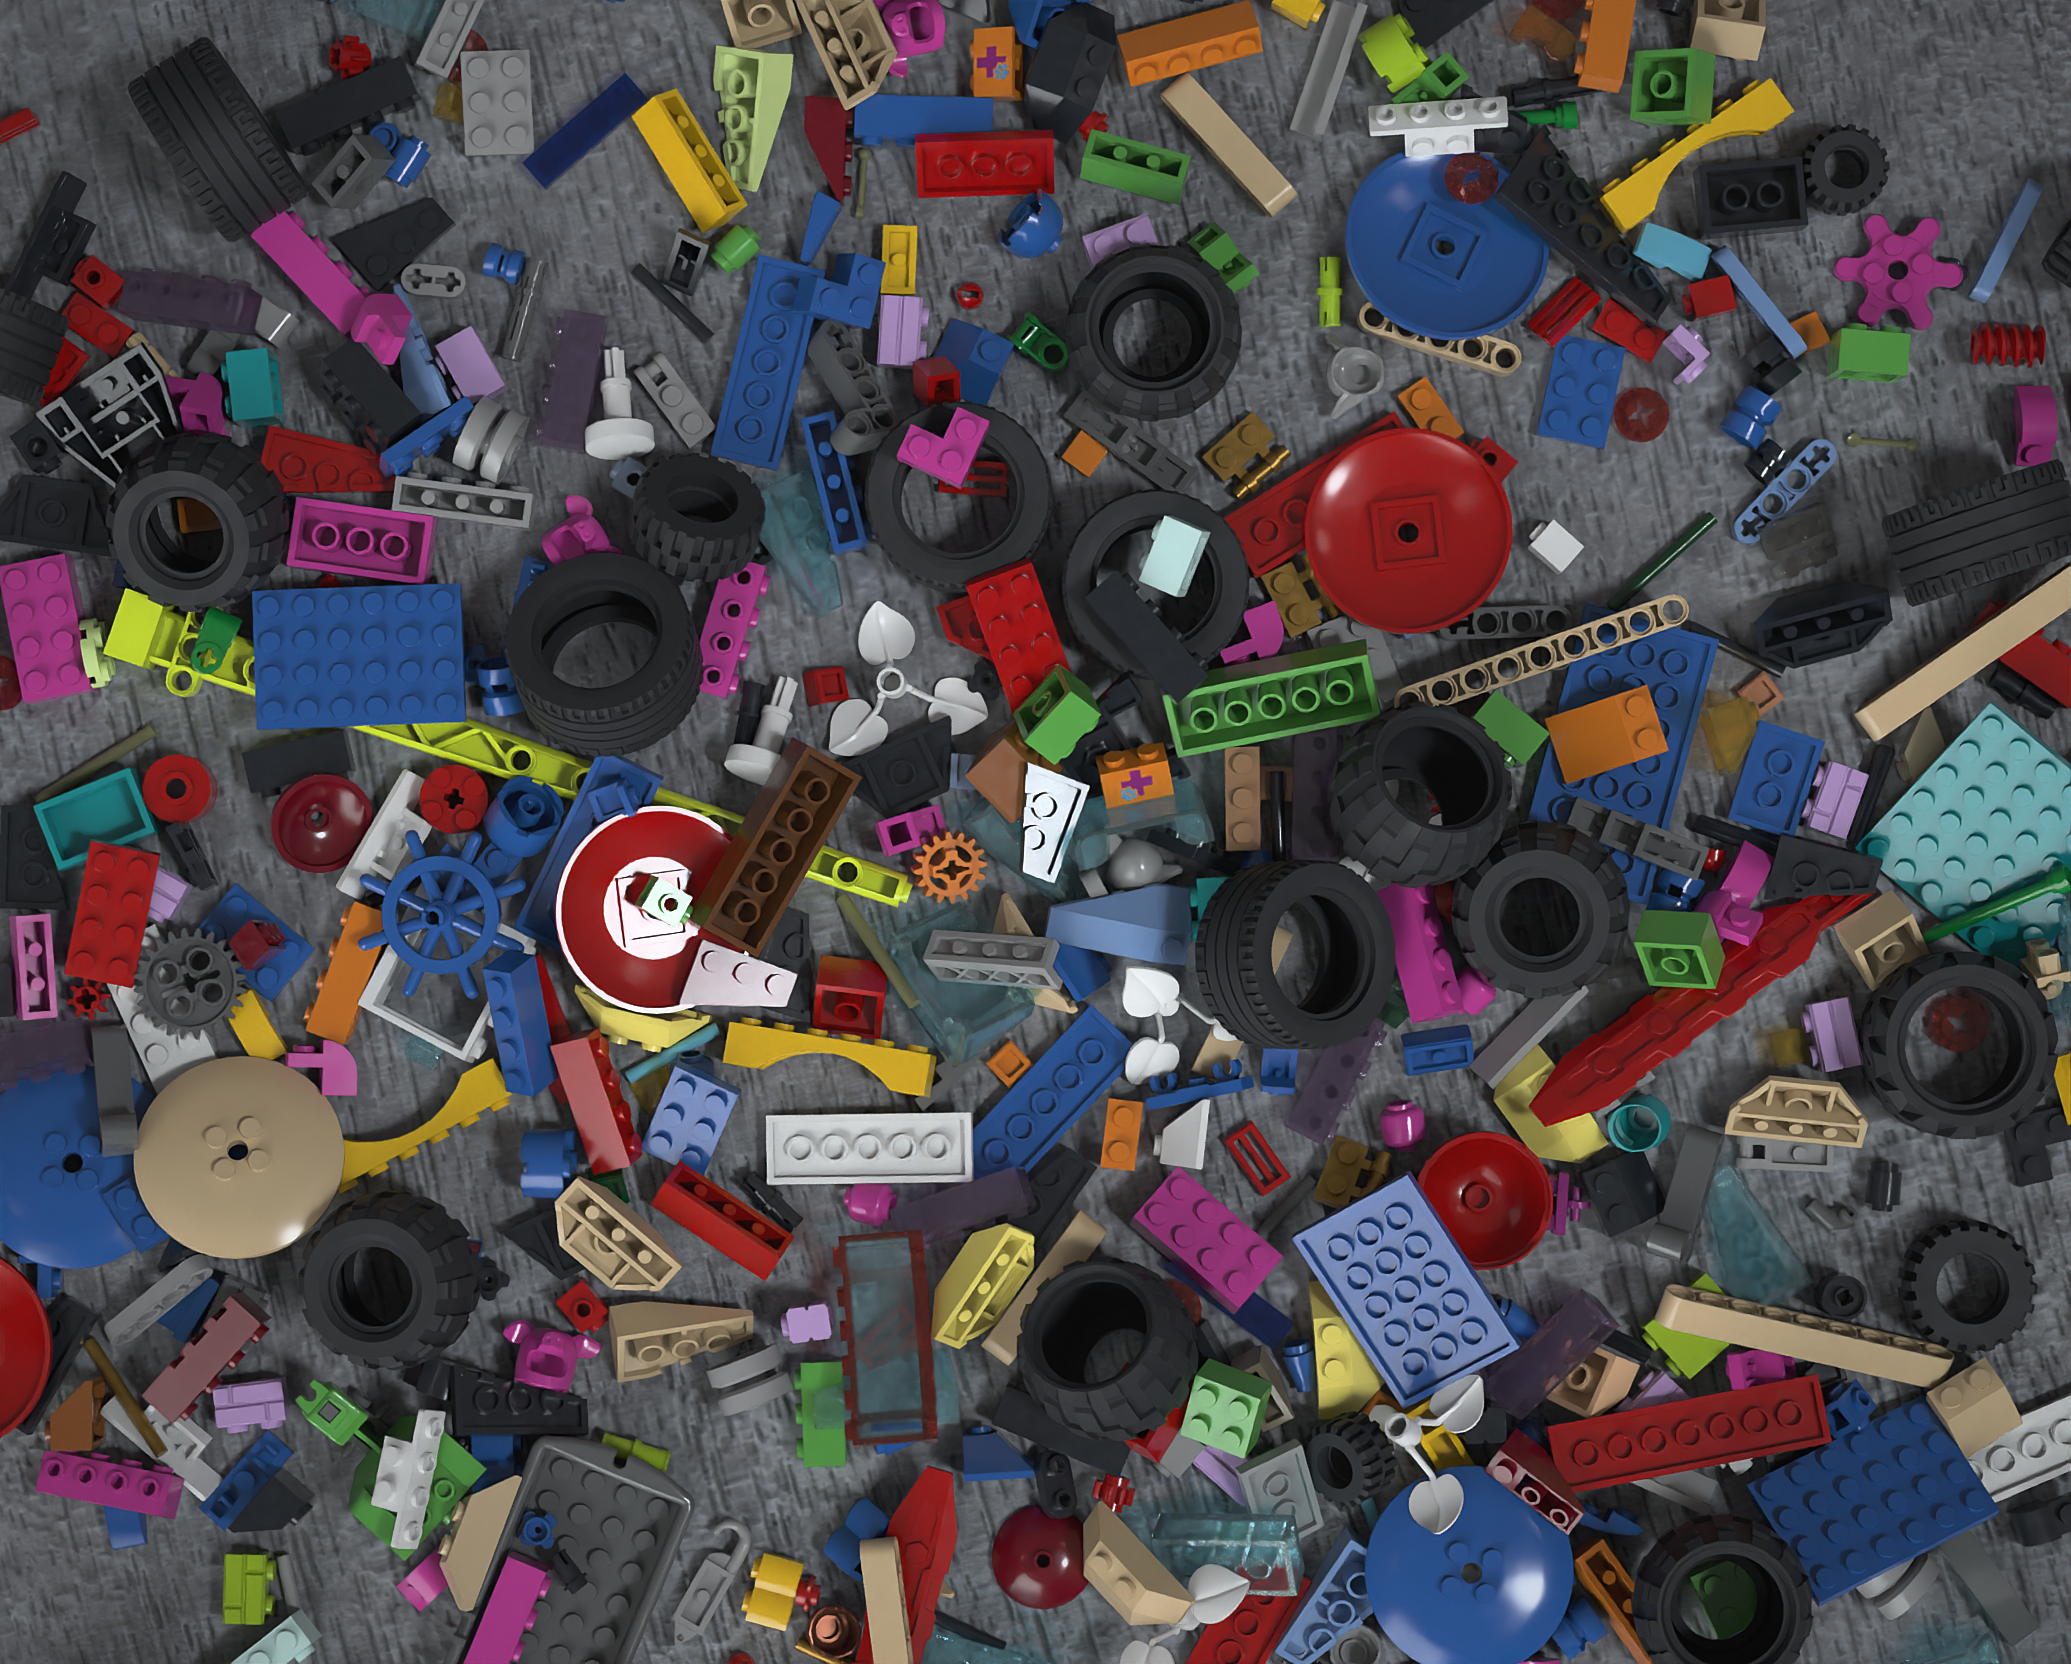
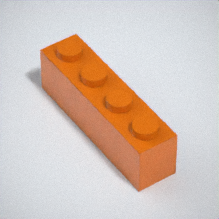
M1250 0L1117 35L1121 59L1130 87L1263 52L1260 29Z
M1585 0L1584 9L1590 10L1588 21H1582L1579 41L1585 42L1583 53H1577L1574 65V73L1579 74L1578 86L1613 93L1619 92L1624 79L1636 0Z
M354 901L352 907L347 905L343 912L340 925H343L344 929L340 939L335 937L328 952V957L332 958L328 971L322 970L315 988L320 990L315 1003H309L303 1021L307 1022L305 1031L342 1045H347L350 1042L363 1008L358 1005V1002L378 966L387 945L385 943L366 951L359 948L358 942L362 937L383 930L382 910L359 901Z
M1590 1538L1572 1552L1574 1574L1639 1664H1655L1645 1652L1637 1635L1631 1608V1593L1634 1591V1582L1604 1540Z

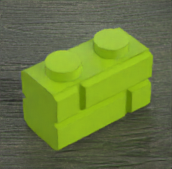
M229 1550L224 1554L222 1623L262 1625L268 1621L269 1616L274 1615L275 1595H269L270 1581H275L276 1560H270V1551Z

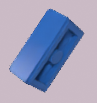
M1464 1024L1401 1035L1407 1076L1464 1068L1474 1061L1473 1042L1468 1025Z

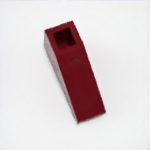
M805 96L804 132L836 200L840 203V206H844L845 196L851 197L852 176H845L846 162H852L853 142H847V128H853L854 108L846 111L839 97Z
M269 920L248 921L228 942L246 972L254 971L287 949L283 944V941L286 940L285 934L276 922L271 924Z
M1518 1428L1514 1430L1484 1470L1567 1535H1569L1586 1512L1545 1449ZM1522 1480L1527 1484L1526 1486H1523L1519 1484V1482Z

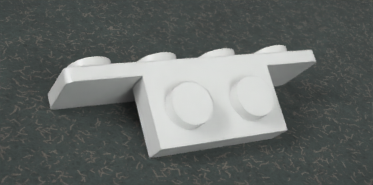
M1504 96L1374 105L1368 107L1370 135L1404 134L1406 157L1474 152V129L1508 126L1507 99Z
M407 769L402 771L336 884L337 889L361 900L368 888L360 884L361 875L367 873L376 876L378 872L392 881L401 870L412 863L413 857L405 839L406 832L415 830L423 844L433 827L427 820L413 812L419 802L420 790L425 781L424 778Z
M116 1395L103 1406L100 1414L159 1465L174 1469L173 1476L184 1478L183 1485L200 1500L205 1501L223 1481L219 1474L199 1458L213 1438L190 1418L186 1421L179 1418L172 1424L151 1404L146 1411L143 1410L168 1449L167 1453L156 1458Z
M420 1409L412 1441L395 1436H385L371 1505L397 1512L391 1547L418 1548L423 1531L425 1511L430 1498L429 1492L433 1473L437 1465L440 1439L444 1431L446 1415L444 1411Z

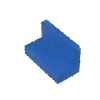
M212 1274L156 1322L173 1331L172 1337L180 1342L186 1343L190 1341L209 1311L223 1280Z

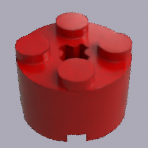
M446 765L435 769L425 779L419 795L423 817L437 830L450 834H466L480 827L483 824V817L493 801L490 786L485 778L476 770L462 765ZM457 790H460L459 796L464 798V802L462 805L457 804L455 809H453V803L449 801V796L455 795Z

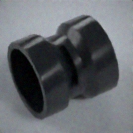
M1767 438L1760 445L1758 454L1750 455L1743 462V465L1755 479L1763 485L1769 486L1775 480V473L1780 469H1786L1792 460L1776 442Z

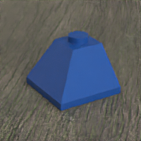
M1009 0L1008 8L1019 40L1037 49L1048 19L1082 2L1091 4L1092 1Z
M953 318L934 358L945 356L960 371L961 399L987 406L1015 349V345L984 328Z
M1059 944L1060 947L1053 967L1076 1002H1079L1111 980L1108 973L1113 971L1102 953L1096 956L1091 950Z
M990 1425L970 1426V1432L963 1433L965 1482L1034 1477V1462L999 1431H990Z

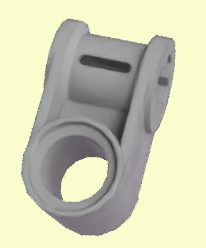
M250 289L238 291L231 300L233 313L243 323L255 330L254 332L279 349L299 322L297 318L275 303L272 304ZM253 300V305L256 307L255 311L247 310L244 313V309L241 306L242 302L250 303Z

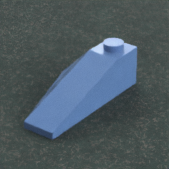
M397 284L393 286L394 294L399 296L413 315L404 333L406 339L399 352L403 392L421 412V427L455 404V401L434 358L404 288Z
M1152 883L1143 885L1142 889L1128 892L1120 890L1112 892L1113 895L1096 899L1087 897L1049 906L1044 938H1055L1060 944L1150 962L1185 965L1192 933L1190 897L1187 886Z
M1347 1526L1326 1555L1274 1648L1275 1653L1293 1664H1311L1332 1648L1339 1638L1352 1628L1355 1630L1363 1624L1365 1618L1373 1613L1365 1583V1557L1368 1539Z

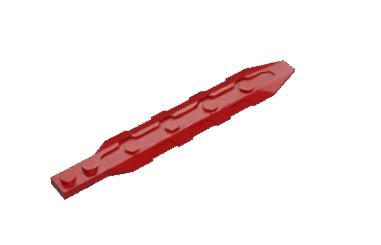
M1873 894L1808 896L1797 903L1764 909L1760 912L1763 913V923L1749 946L1730 939L1721 944L1725 959L1716 989L1664 986L1653 995H1646L1629 1008L1630 1012L1598 1035L1593 1034L1564 1055L1530 1103L1529 1109L1543 1126L1547 1127L1609 1106L1637 1085L1636 1081L1666 1059L1676 1057L1691 1046V1041L1721 1019L1732 1016L1746 1005L1748 999L1777 978H1784L1807 961L1821 932Z
M932 1466L926 1467L892 1515L886 1537L896 1536L898 1540L914 1664L921 1663L926 1641L931 1638L936 1619L934 1612L945 1574H948L958 1538L953 1473ZM867 1608L863 1619L866 1622L856 1660L852 1664H874Z

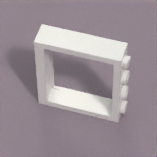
M421 882L415 895L429 901ZM408 907L401 922L420 916L422 913ZM477 909L463 914L482 925L485 923V914ZM501 922L499 933L521 942L525 948L523 953L535 955L536 948H534L536 940ZM422 930L405 936L412 946H414ZM389 944L358 1005L464 1061L473 1063L475 1058L479 1059L488 1044L485 1038L491 1027L494 1028L489 1001L486 1003L464 1047L383 1005L405 963Z

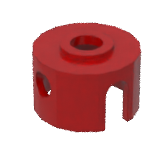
M181 754L167 755L155 761L146 772L142 784L143 799L149 810L159 819L171 823H194L202 819L214 807L218 795L217 780L211 768L199 759ZM178 778L185 783L186 792L181 798L174 799L169 796L167 785L171 780Z

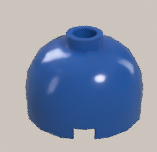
M1038 189V196L1033 192L1030 193L1010 213L1006 219L1011 222L1007 232L1001 228L997 237L998 243L1017 257L1026 259L1039 257L1046 251L1051 254L1062 241L1060 233L1063 229V214L1057 203L1042 189Z

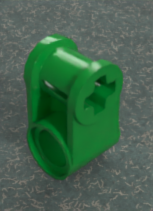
M1026 312L1023 315L1025 320L1012 335L1008 334L1005 339L1014 343L1015 349L1032 359L1045 371L1052 374L1063 372L1070 362L1066 344L1053 334L1038 318ZM1049 349H1060L1064 353L1063 359L1056 364L1048 363L1044 358Z
M209 606L199 629V636L190 655V663L195 671L206 675L212 674L219 669L228 648L231 647L242 622L241 618ZM209 649L212 651L211 657L216 662L215 664L209 663L204 668L200 666L201 659L197 657V653H204Z

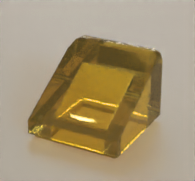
M452 83L441 84L432 116L463 125L462 87Z
M1802 1026L1768 1033L1775 1067L1779 1068L1809 1060Z
M664 1066L630 1085L646 1115L658 1108L670 1079V1069L668 1066Z

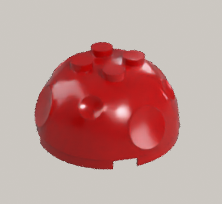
M1481 1131L1453 1136L1442 1142L1433 1151L1417 1178V1182L1475 1270L1499 1269L1521 1260L1539 1244L1551 1220L1553 1192L1547 1171L1538 1157L1525 1144L1505 1134Z

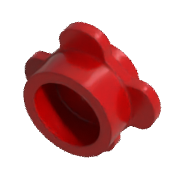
M817 1576L810 1577V1579L801 1578L799 1581L795 1605L804 1607L805 1612H808L812 1605L817 1606L821 1585L816 1584Z

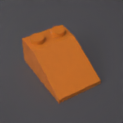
M1647 685L1544 719L1565 784L1669 751Z

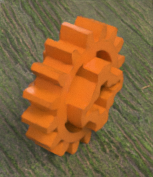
M943 828L942 837L939 838L931 832V842L929 844L920 841V846L923 849L922 853H913L912 855L919 862V864L911 867V871L914 874L920 875L914 880L915 884L918 887L924 886L922 892L927 897L934 893V899L937 903H941L945 896L951 904H955L957 895L967 900L968 894L966 891L971 889L977 892L979 888L975 884L976 879L985 880L986 877L979 871V868L987 866V862L983 858H978L984 853L983 849L979 845L974 846L976 840L971 835L964 839V833L959 829L952 836L947 828ZM955 845L964 848L969 856L964 854L958 855ZM952 860L955 865L949 866V871L946 872L943 868L948 867L949 861ZM929 876L940 878L943 887L932 883Z

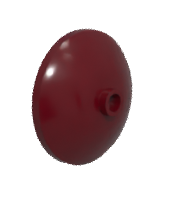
M334 773L311 774L292 783L277 799L270 818L271 838L279 854L295 868L311 873L335 871L349 864L373 822L372 808L365 793L350 779ZM314 812H321V816L318 819L311 820V815Z
M1041 1505L1024 1508L1008 1518L999 1529L992 1547L993 1571L997 1582L1004 1592L1016 1602L1034 1609H1052L1063 1606L1075 1599L1089 1582L1083 1575V1523L1073 1514L1062 1519L1049 1518L1043 1512ZM1041 1554H1046L1050 1558V1562L1046 1566H1040L1036 1561L1037 1557Z

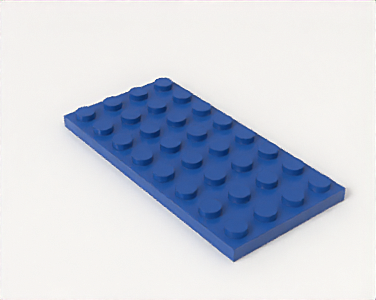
M1586 603L1579 626L1619 612ZM1631 616L1630 626L1637 632H1643L1648 628L1649 620ZM1602 624L1598 627L1596 633L1602 643L1607 644L1615 640L1616 630L1613 626ZM1672 627L1570 663L1555 715L1647 685L1669 751L1565 784L1549 736L1526 821L1538 820L1539 822L1565 823L1575 797H1580L1609 810L1612 809L1668 831L1719 640ZM1578 636L1575 639L1573 655H1577L1583 650V642ZM1603 845L1609 850V854L1617 866L1621 868L1627 884L1629 901L1647 905L1658 866Z

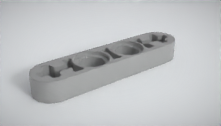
M198 1254L187 1258L105 1325L104 1331L111 1345H124L136 1338L206 1281L213 1273L206 1256Z

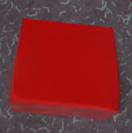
M843 666L803 673V683L809 707L849 700Z

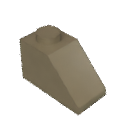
M1927 707L1916 714L1898 754L1901 761L1897 763L1899 775L1903 782L1908 781L1909 785L1946 748L1931 707Z
M1262 1344L1232 1358L1231 1367L1273 1382L1261 1426L1263 1432L1294 1418V1413L1279 1371Z

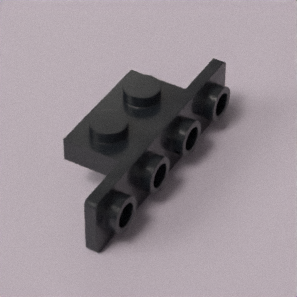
M61 172L8 279L5 290L31 300L42 276L62 285H68L73 275V270L79 263L97 226L93 222L73 214L87 186L86 182L69 172Z

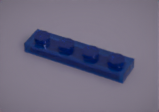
M624 73L524 160L522 164L541 186L547 190L649 101L648 98L630 77Z
M1170 1259L1164 1266L1167 1271L1273 1350L1277 1348L1295 1324L1293 1320L1255 1292L1233 1315Z

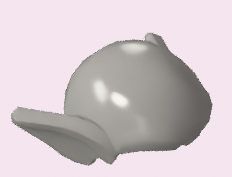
M1329 333L1326 339L1334 347L1335 352L1327 362L1326 378L1329 389L1338 396L1330 414L1332 419H1337L1360 403L1364 397L1373 395L1381 389L1384 383V365L1382 358L1377 353Z
M1112 827L1106 828V854L1109 862L1107 880L1108 884L1117 891L1124 890V892L1142 889L1143 885L1162 884L1171 877L1182 873V865L1163 863L1159 851L1149 843L1135 838L1123 841Z

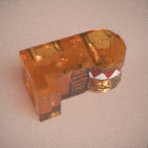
M1531 4L1526 8L1508 36L1517 45H1520L1524 38L1542 49L1546 58L1554 63L1567 61L1576 47L1575 37L1568 29Z

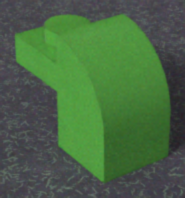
M1447 51L1423 70L1419 78L1395 96L1388 104L1448 100L1462 87V84L1470 76Z
M1212 222L1187 241L1195 256L1202 260L1206 259L1220 272V276L1226 283L1225 285L1232 289L1233 293L1246 288L1251 283V280L1259 274L1253 263L1239 252L1227 232L1215 222Z

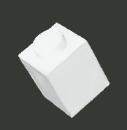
M1554 519L1548 525L1541 522L1528 536L1533 542L1527 548L1557 575L1562 573L1584 548L1580 542Z

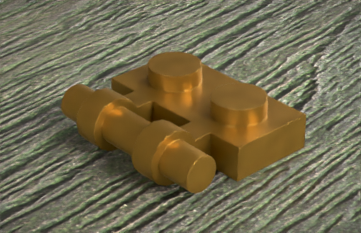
M1252 411L1205 453L1202 459L1223 483L1228 481L1233 475L1241 481L1232 489V492L1239 500H1242L1249 492L1255 493L1261 487L1259 483L1272 472L1277 473L1284 467L1282 463L1292 454L1284 445H1281L1274 453L1266 447L1276 436ZM1258 454L1263 462L1251 473L1247 472L1243 466Z
M1307 554L1301 557L1306 570L1297 573L1291 561L1260 577L1271 600L1275 601L1282 623L1290 639L1320 625L1322 622L1316 611L1323 607L1326 608L1330 618L1343 613L1330 600L1317 582ZM1311 579L1320 595L1319 598L1313 601L1310 600L1303 585L1304 582Z
M1336 1135L1313 1200L1339 1209L1347 1205L1349 1200L1354 1201L1380 1187L1382 1181L1387 1179L1390 1172L1388 1164L1391 1154L1386 1151H1378L1376 1160L1369 1161L1365 1159L1369 1146ZM1359 1173L1369 1176L1366 1187L1362 1189L1355 1186Z

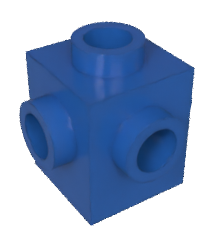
M1856 1379L1844 1386L1839 1382L1824 1394L1827 1398L1824 1401L1829 1430L1835 1440L1851 1431L1857 1433L1870 1423L1869 1415L1877 1407L1870 1395Z

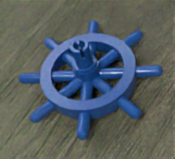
M409 830L405 834V839L413 857V863L401 870L391 883L367 873L360 877L359 881L363 887L383 895L384 899L382 904L383 930L362 937L358 942V946L361 950L366 951L389 942L395 953L412 966L402 987V993L406 997H411L415 994L424 972L434 974L457 972L466 996L470 999H475L479 994V990L470 966L482 959L493 945L505 951L524 952L525 948L521 942L499 933L502 918L500 899L523 891L526 887V882L522 878H516L494 886L490 878L472 863L482 841V836L479 832L470 833L460 857L449 855L427 857L418 833L415 830ZM433 870L453 872L443 896ZM418 876L422 880L429 901L405 890ZM466 878L475 886L479 893L456 901ZM401 903L417 910L422 915L399 923V904ZM484 906V926L461 916V914ZM428 928L418 951L407 941L405 936ZM455 928L479 938L473 947L465 953ZM441 933L451 955L449 959L431 957Z

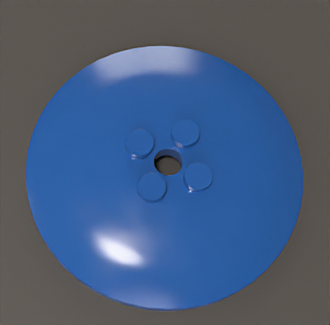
M1476 150L1471 153L1428 155L1423 157H1406L1405 151L1381 163L1367 176L1355 194L1348 211L1345 226V248L1348 263L1356 283L1379 312L1402 328L1422 336L1441 340H1465L1485 336L1505 327L1528 307L1537 294L1546 274L1549 244L1493 198L1511 171L1508 167ZM1439 241L1447 242L1452 247V253L1449 255L1440 254L1435 248V243Z
M84 1062L57 1064L35 1071L18 1080L0 1096V1240L16 1253L31 1261L62 1269L97 1267L120 1259L135 1250V1245L103 1197V1194L135 1175L134 1154L102 1157L94 1064ZM131 1077L138 1131L146 1111L156 1097L145 1086ZM72 1154L80 1155L83 1160L81 1169L75 1173H69L64 1168L65 1159Z
M1460 1465L1433 1471L1436 1479L1446 1474L1453 1475L1460 1482L1464 1494L1463 1506L1458 1518L1443 1533L1435 1535L1430 1530L1419 1525L1413 1519L1409 1510V1497L1413 1489L1421 1482L1430 1481L1426 1474L1408 1484L1390 1500L1377 1519L1369 1538L1365 1557V1583L1374 1615L1382 1629L1397 1647L1421 1664H1519L1538 1651L1548 1641L1560 1624L1569 1604L1573 1586L1574 1565L1567 1534L1485 1472L1486 1467ZM1522 1480L1519 1482V1484L1523 1486H1526L1527 1484ZM1471 1562L1478 1564L1481 1570L1479 1578L1473 1582L1465 1581L1461 1575L1463 1566Z

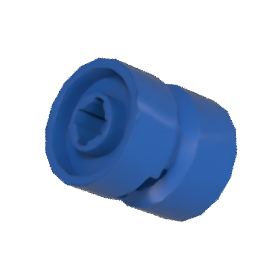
M1745 385L1735 401L1738 408L1728 411L1719 428L1738 443L1756 450L1767 434L1764 426H1772L1783 408L1762 391Z
M506 656L495 657L478 663L476 668L479 685L485 688L481 693L484 713L489 716H505L525 710L513 681Z
M1662 868L1656 882L1660 889L1657 892H1652L1645 910L1692 912L1694 908L1691 902L1698 900L1705 881L1699 878L1694 880ZM1673 887L1682 891L1681 898L1670 895Z
M1582 1596L1567 1607V1614L1563 1616L1552 1637L1568 1660L1571 1661L1585 1651L1586 1642L1595 1644L1609 1634V1632Z

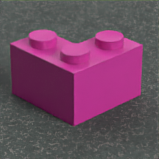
M957 407L944 438L911 424L897 453V459L961 489L989 430L990 421Z

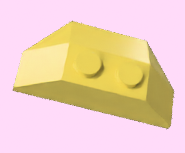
M575 985L574 992L596 1027H599L600 1032L608 1034L607 1041L627 1045L628 1039L642 1042L640 1048L648 1051L661 1053L662 1047L669 1048L711 1022L713 1016L712 1014L690 1009L659 1014L632 1011L603 999L585 985Z
M1537 1044L1497 1084L1494 1089L1493 1101L1524 1144L1537 1157L1581 1164L1609 1143L1590 1113L1544 1127L1529 1109L1530 1103L1556 1067Z
M1008 1223L972 1233L935 1288L931 1331L933 1339L960 1349L967 1344L968 1340L979 1336L999 1321L1034 1269L1033 1244L1035 1237L1032 1233Z
M1308 1281L1313 1346L1315 1348V1376L1319 1419H1332L1344 1412H1358L1385 1383V1380L1320 1281Z

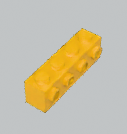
M677 88L652 97L631 116L702 233L725 225L748 205Z

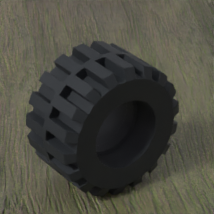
M1840 124L1833 126L1830 130L1822 131L1808 144L1801 156L1806 199L1808 197L1812 199L1813 203L1811 206L1815 209L1822 207L1824 209L1823 213L1828 215L1835 212L1838 216H1845L1848 213L1854 214L1864 207L1866 208L1883 191V186L1887 183L1888 176H1886V172L1890 169L1889 162H1885L1884 157L1888 154L1885 148L1880 149L1878 146L1880 140L1877 136L1872 139L1868 136L1870 131L1865 128L1859 131L1856 130V125L1848 124L1846 127H1842ZM1843 152L1856 159L1861 169V180L1856 187L1850 189L1840 188L1828 179L1825 172V161L1830 154Z
M1357 1411L1344 1412L1313 1429L1311 1434L1305 1439L1306 1446L1303 1447L1311 1479L1315 1485L1314 1489L1318 1494L1323 1493L1325 1500L1328 1502L1334 1501L1335 1505L1339 1507L1345 1505L1348 1508L1354 1507L1373 1497L1391 1484L1390 1480L1394 1478L1396 1473L1393 1468L1397 1465L1396 1457L1392 1454L1395 1451L1393 1444H1389L1385 1431L1382 1432L1379 1428L1380 1424L1375 1420L1371 1422L1369 1416L1364 1413L1358 1415Z

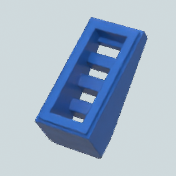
M816 191V194H814L800 253L801 263L805 266H811L842 210L838 201L820 191Z

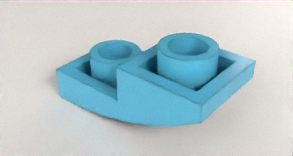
M1646 222L1642 226L1633 254L1659 269L1669 267L1689 280L1697 282L1703 278L1712 249L1680 233Z

